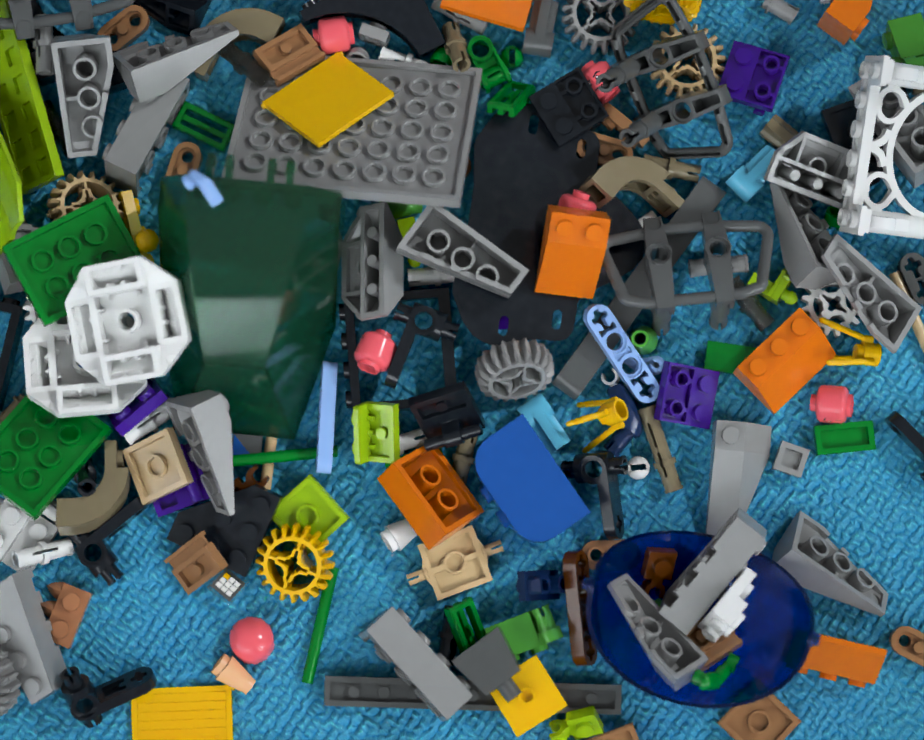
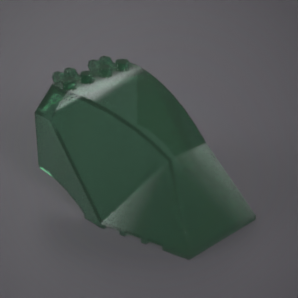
M209 152L206 163V176L213 181L224 198L220 204L211 208L198 186L192 191L187 190L181 181L184 175L161 177L158 203L160 267L181 280L192 341L170 369L173 397L205 390L222 393L230 406L228 413L231 418L232 434L295 440L322 361L325 358L329 342L336 327L346 210L343 195L312 186L295 185L296 163L293 160H289L288 164H286V184L275 183L278 164L276 159L272 158L268 162L267 182L233 179L235 155L228 154L225 159V178L214 177L217 158L216 153Z

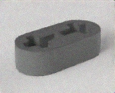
M908 253L899 260L897 269L901 273L911 298L921 307H924V297L919 298L917 296V292L920 291L918 281H920L924 288V258L918 253ZM907 259H910L912 263H918L919 267L915 269L918 278H915L912 270L906 271Z

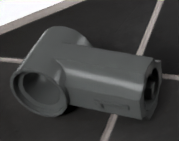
M534 0L529 28H526L522 53L546 58L551 57L555 36L553 29L557 18L559 2L554 0Z

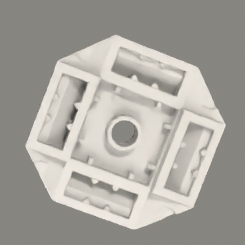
M144 256L82 267L77 281L65 300L76 362L96 377L105 387L165 376L192 341L181 280ZM129 313H131L135 319V323L132 328H130L126 323V317Z
M127 315L126 323L132 328L135 321ZM67 316L46 327L38 319L22 338L27 398L57 418L120 413L147 388V379L105 387L96 377L84 368H80L75 360Z

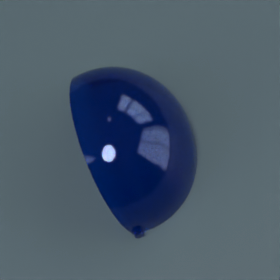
M675 530L635 535L609 548L598 560L593 575L590 578L584 577L581 588L587 590L588 593L586 620L593 643L609 666L635 687L662 700L690 707L727 708L741 706L761 700L783 688L800 671L806 661L810 647L812 645L819 646L821 634L815 633L814 610L805 590L778 563L762 553L757 556L753 554L746 563H748L747 567L756 573L757 576L751 582L754 586L753 590L744 599L748 606L742 613L746 617L735 629V634L743 640V645L732 652L740 657L735 673L730 672L729 677L717 690H699L698 686L689 682L677 691H674L654 670L607 585L627 573L641 586V583L645 580L640 571L646 547L674 548L678 555L672 580H663L666 592L715 535ZM734 577L733 580L728 584L729 587L737 579L736 577ZM656 587L649 591V597L653 600L658 599L655 594ZM716 599L714 601V603L710 606L708 612L712 609V607L717 603L719 599ZM728 656L705 670L704 673L714 672L718 666L722 665L724 660H727Z

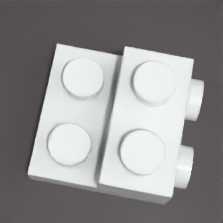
M0 498V562H3L17 572L31 567L33 571L37 564L16 569L12 563L11 552L35 546L36 542L40 541L52 542L58 533L56 525L43 516L33 520L10 501Z
M747 567L697 625L707 640L715 643L721 635L727 638L745 619L746 616L742 612L748 604L744 599L753 590L754 586L751 582L757 576L750 568Z

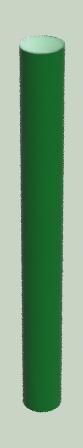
M333 445V457H338L337 445ZM317 447L233 455V467L316 459Z
M335 567L329 569L333 573V578L326 580L328 587L321 592L301 682L313 684L339 571V568Z

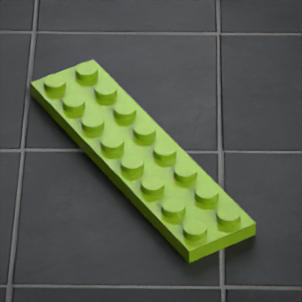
M0 0V18H12L8 0ZM15 29L0 30V125L6 146L13 163L17 167V173H19L22 195L31 194L64 176V172L26 39L17 40Z

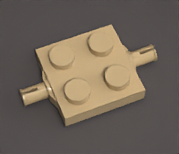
M473 525L462 528L431 550H428L424 543L419 544L417 547L422 557V569L406 574L407 579L419 576L408 581L409 585L412 586L427 580L433 587L436 598L439 601L492 581L493 579L488 568V557L504 551L503 546L491 550V548L502 543L499 539L483 546L476 536Z

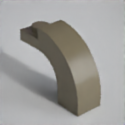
M240 8L223 13L213 19L206 26L228 21L238 29L239 36L194 70L196 77L208 82L221 53L235 42L253 41L264 45L281 35L286 25L284 18L263 9Z
M623 156L610 160L591 174L578 188V190L589 193V200L593 201L599 209L611 201L619 191H632L644 198L664 218L679 209L685 201L673 187L664 181L670 174L667 170L653 161L636 156Z
M105 440L104 475L93 495L56 499V528L60 536L80 535L94 531L116 515L123 507L131 487V474L129 468L125 467V457L122 450L119 449L117 440Z

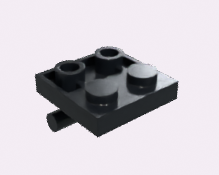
M579 67L529 96L531 104L559 148L588 130L593 131L601 126V122L609 118L607 111Z
M464 381L408 398L409 408L427 438L424 440L427 452L444 446L451 448L464 444L466 439L483 435L485 420Z

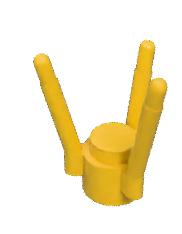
M824 317L819 318L820 323L862 341L860 344L856 343L854 345L852 356L836 355L831 360L826 361L827 365H867L874 367L879 365L882 347L879 343H874L873 336L863 335Z
M614 396L609 399L577 403L578 408L601 407L595 413L567 421V427L594 419H599L603 425L611 426L582 449L583 453L589 452L616 430L625 427L623 421L628 419L629 412L622 399Z

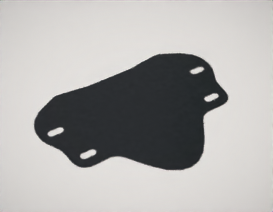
M527 103L515 117H508L509 111L504 115H498L497 112L476 137L474 143V187L468 226L529 271L509 299L456 277L452 285V293L463 323L474 337L490 345H500L502 340L509 342L513 338L519 341L525 337L527 341L533 339L564 340L574 330L577 304L580 300L578 297L538 293L534 289L548 205L558 206L561 195L566 193L572 194L573 189L578 190L582 183L597 171L600 143L596 134L588 130L559 148L533 105ZM532 115H536L539 118L538 129L535 134H530L528 131ZM580 139L585 140L587 143L584 158H578L576 155ZM616 196L603 207L596 210L607 212L611 218L609 235L642 228L637 218ZM644 240L613 246L609 249L621 277L633 270L642 260L645 253ZM603 265L596 288L610 283ZM555 310L562 312L559 329H553L552 317ZM502 316H506L509 319L508 331L504 336L498 333L499 321Z

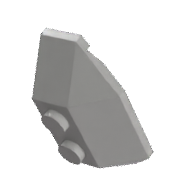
M801 131L774 151L764 180L835 208H843L844 196H842L841 190L843 181L847 179L849 167L846 166V156L849 149Z
M386 202L359 207L356 213L357 217L350 225L342 242L341 299L361 321L388 316L404 295V256L395 253L396 247L403 237Z

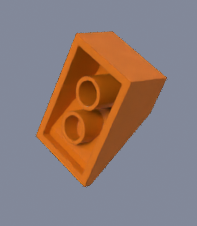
M833 0L817 23V26L842 45H845L849 39L855 41L870 21L866 16L871 10L873 0Z
M548 205L535 292L593 299L607 248L611 218L607 212Z

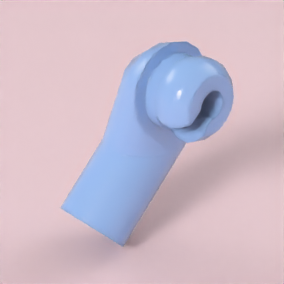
M190 170L189 174L182 176L181 181L186 189L192 191L198 186L211 208L224 200L213 181L198 170Z
M651 356L642 358L653 375L662 373L665 361L662 357ZM628 357L623 361L624 364L633 370L636 369V361L632 357Z

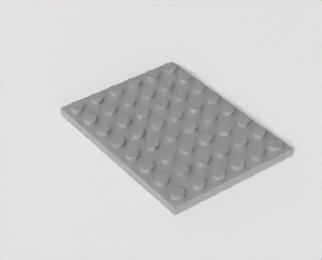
M252 52L222 172V188L460 208L482 82V68L470 67L465 72H460L459 68L458 72H456L450 65L346 57L393 91L394 97L318 148L268 109H262L260 106L264 100L312 68L277 87L274 79L268 76L253 57Z

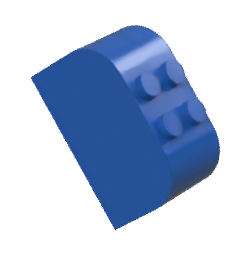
M523 414L485 439L478 448L475 457V472L479 482L482 484L478 490L488 504L492 501L499 509L495 515L504 528L510 525L512 530L523 540L532 543L549 541L591 513Z

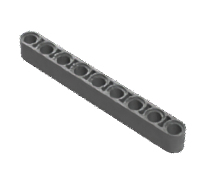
M702 176L669 223L701 220V212H713L726 192ZM698 232L667 235L668 243L672 250V267ZM645 256L624 283L630 295L652 296L648 276L645 272ZM655 259L654 261L661 262L663 260ZM617 295L608 305V308L624 332L627 331L642 310V308L623 305ZM602 313L600 318L597 320V323H600L604 330L611 328L612 324L610 326H605L603 324L601 317L604 314ZM590 331L551 383L573 400L579 397L607 358ZM612 333L608 336L606 344L609 349H614L620 340L619 335Z

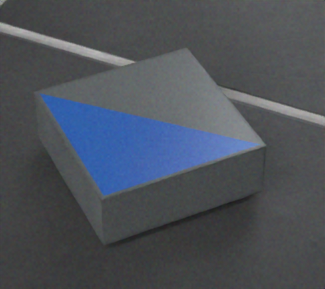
M233 433V455L262 452L263 436Z

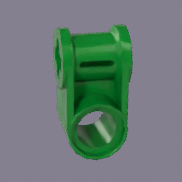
M481 35L473 37L468 43L467 54L472 67L482 68L481 87L487 95L491 93L492 88L504 82H512V77L491 40ZM477 45H483L487 48L488 54L484 57H477L473 54L472 49Z

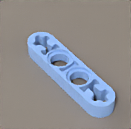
M602 304L588 306L583 314L584 323L632 397L643 403L655 401L658 397L659 384L611 310ZM593 312H603L604 315L601 317L605 326L612 324V327L604 330L600 323L592 322V319L595 317ZM612 333L618 334L621 339L619 347L615 350L609 349L606 344L608 336ZM628 357H632L636 361V369L630 374H626L622 368L623 361ZM639 377L643 384L650 385L651 387L648 389L649 395L639 394L642 390L641 385L638 381L631 383L630 380Z
M322 361L316 473L331 474L337 362Z

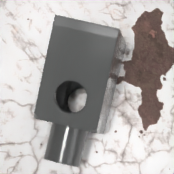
M496 627L452 660V663L486 696L495 689H498L508 703L522 692L512 679L522 669L500 627Z

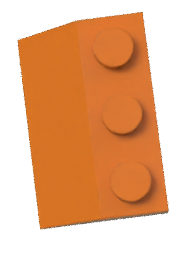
M442 0L440 8L523 32L533 0Z
M799 307L734 370L733 374L774 415L826 365L827 360H831L837 354L822 329Z
M423 445L393 462L377 478L428 550L453 536L484 512V509L439 448L427 452Z
M791 628L783 663L791 665L790 671L807 675L808 669L820 672L819 678L836 681L837 676L849 678V685L865 688L866 683L875 684L887 650Z

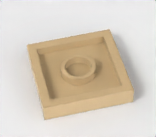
M174 427L165 428L122 450L142 505L150 504L194 482Z

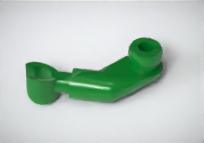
M729 652L727 660H724L722 665L718 666L714 672L704 673V671L697 669L691 683L698 686L699 690H717L729 677L730 672L735 673L740 657Z

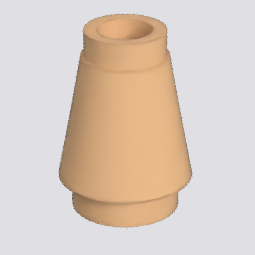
M224 653L211 670V673L216 676L215 680L243 692L245 695L256 682L233 655L229 657Z

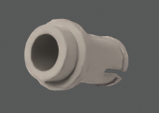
M764 0L761 8L765 10L764 13L770 12L791 25L799 12L798 7L796 8L784 0Z

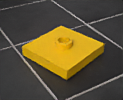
M537 655L521 663L520 667L522 670L512 677L522 691L518 696L507 703L498 689L490 693L517 737L568 706Z

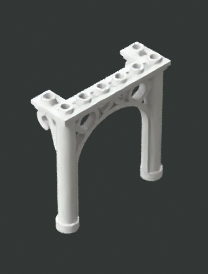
M886 55L865 56V61H862L859 69V77L862 79L861 87L855 96L856 120H853L850 129V135L853 138L852 148L846 156V166L849 167L847 179L843 181L841 190L842 196H844L843 208H840L837 216V224L840 226L839 231L863 236L864 233H877L924 240V213L915 209L904 198L897 185L893 169V152L898 132L908 115L924 102V92L908 101L901 87L924 90V66L894 62L895 60H891L890 56ZM889 92L897 96L901 108L891 118L885 117L882 113V101ZM876 120L883 124H890L888 129L883 128L878 138L873 140ZM871 153L877 160V167H882L883 172L872 171L868 173ZM875 178H881L888 189L883 199L878 203H873L869 198L870 184ZM894 200L907 214L883 211L882 209L886 208Z

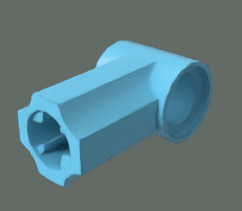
M769 145L762 148L746 166L742 165L725 182L745 203L764 186L763 183L766 181L764 176L775 151Z
M541 393L516 409L519 416L521 414L524 415L550 454L571 441L554 417L553 409Z

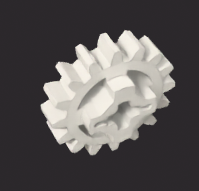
M837 282L816 290L805 289L809 296L801 297L800 300L807 303L801 309L808 313V316L823 329L825 336H828L830 331H832L834 337H839L841 332L820 323V317L828 320L837 318L843 321L840 323L841 325L850 329L849 324L857 326L860 323L855 317L858 314L851 305V309L847 307L846 296ZM825 287L838 288L835 292L830 293L821 290ZM835 300L837 302L835 305L837 309L831 312L827 309L829 307L828 302ZM814 302H815L816 304H818V309H819V314H818V316L816 315V313H815V311H814V306H813V303H814Z

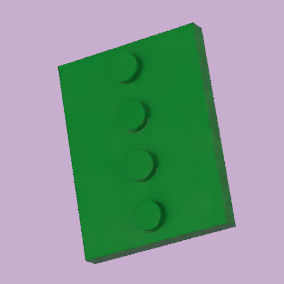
M108 194L1 248L44 327L67 316L65 300L77 281L82 267L142 256Z
M26 395L0 424V495L33 520H36L112 433V428L95 415L57 418L27 398Z

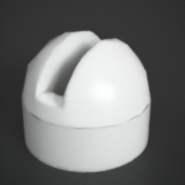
M635 456L627 462V474L632 479L641 480L649 474L650 464L646 458ZM631 465H646V470L631 471Z

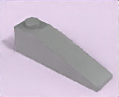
M862 79L848 87L854 100L857 91L860 90ZM892 92L884 96L882 113L885 117L891 118L901 109L899 101ZM922 104L918 105L903 122L898 132L893 152V161L914 189L924 183V106ZM876 120L874 131L877 136L881 134L883 128L888 129L890 124H883Z
M770 183L783 263L789 274L790 281L795 288L813 290L836 282L820 257L832 239V236L827 231L830 225L825 219L821 220L811 210L813 203L808 197Z
M205 390L166 400L165 403L178 436L184 435L191 448V451L187 453L191 462L194 461L203 472L200 480L216 512L227 516L234 515L232 426L228 413L230 406L227 399L222 393Z
M715 420L713 422L705 539H712L738 508L747 513L770 457L772 426L728 420Z

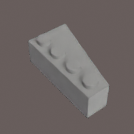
M184 78L171 90L159 95L152 102L139 103L135 98L133 99L129 108L131 113L128 119L121 120L116 130V140L113 144L109 143L106 146L102 155L105 165L106 183L115 182V187L123 191L132 190L133 196L138 197L142 189L139 186V180L143 173L149 174L155 157L154 149L162 148L169 130L166 125L167 123L173 125L190 92V79Z
M427 205L398 244L395 252L507 299L510 298L529 271L440 206Z
M738 508L667 589L658 613L687 635L696 623L705 616L714 601L726 592L729 587L728 584L733 578H738L748 566L746 562L753 554L755 556L759 555L767 544L765 541L767 529L741 508Z
M28 567L11 574L0 582L1 651L8 652L9 660L14 662L13 667L15 671L19 672L17 679L21 682L20 686L31 705L61 689L64 682L61 680L60 674L67 668L59 645L54 644L51 635L53 630L49 619H45L40 604L43 600L40 591L35 590L31 578L34 577L32 568Z
M392 606L383 611L358 636L364 642L370 639L375 644V653L383 661L385 660L389 664L393 662L396 665L394 668L396 675L408 686L414 684L416 687L414 693L442 722L447 721L473 696L469 692L471 686L461 675L456 677L450 671L449 667L451 664L441 653L435 654L429 647L431 642L420 630L414 631L408 624L411 620L402 609L398 608L396 610Z

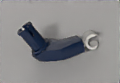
M612 368L615 379L612 382H607L604 373H602L601 380L604 384L610 386L607 389L609 398L617 396L619 399H622L628 408L629 414L628 419L623 421L625 427L616 430L603 447L607 451H611L615 457H619L633 437L635 439L637 437L640 438L643 427L632 397L624 384H618L620 377L615 369Z

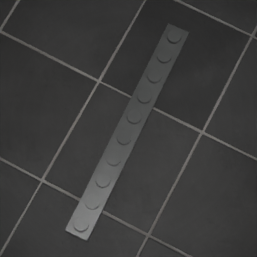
M325 675L324 706L429 709L414 693L416 689L414 684L408 686L400 678ZM466 680L471 686L469 692L473 696L459 710L501 711L491 694L486 696L470 680ZM554 683L568 705L557 713H566L594 706L598 714L621 715L622 685Z

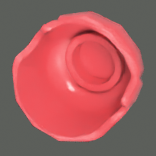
M248 616L240 619L230 630L231 650L243 663L255 665L267 660L274 650L273 632L270 625L261 618Z

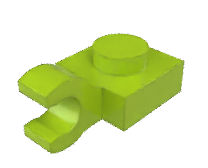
M594 706L566 712V719H555L549 722L553 732L549 734L551 740H567L570 735H573L575 740L604 733L603 723Z

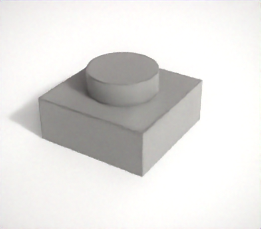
M362 22L358 32L359 40L381 48L383 46L387 48L390 41V32L386 31V27L376 22H370V24Z
M782 440L772 469L801 478L810 450Z

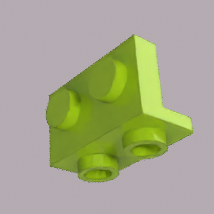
M366 401L355 405L351 415L354 441L352 443L354 463L359 465L366 462L392 464L400 459L399 404Z

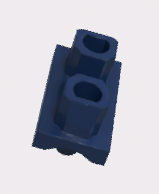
M558 570L517 571L519 579L516 583V589L519 593V601L560 599V593H565L564 575H558Z

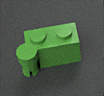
M917 13L888 20L886 31L882 33L884 48L891 52V60H895L894 62L924 66V20L922 14Z
M549 604L541 606L544 617L538 607L484 628L487 635L496 627H500L517 661L521 659L520 653L531 650L532 655L548 649L547 643L564 637L560 625L556 626Z

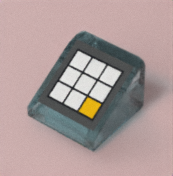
M225 568L217 574L207 588L227 605L231 606L248 586L249 582L238 573Z

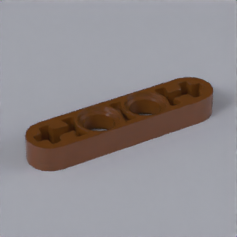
M582 550L567 551L563 556V575L571 655L576 666H590L596 662L597 645L588 558Z

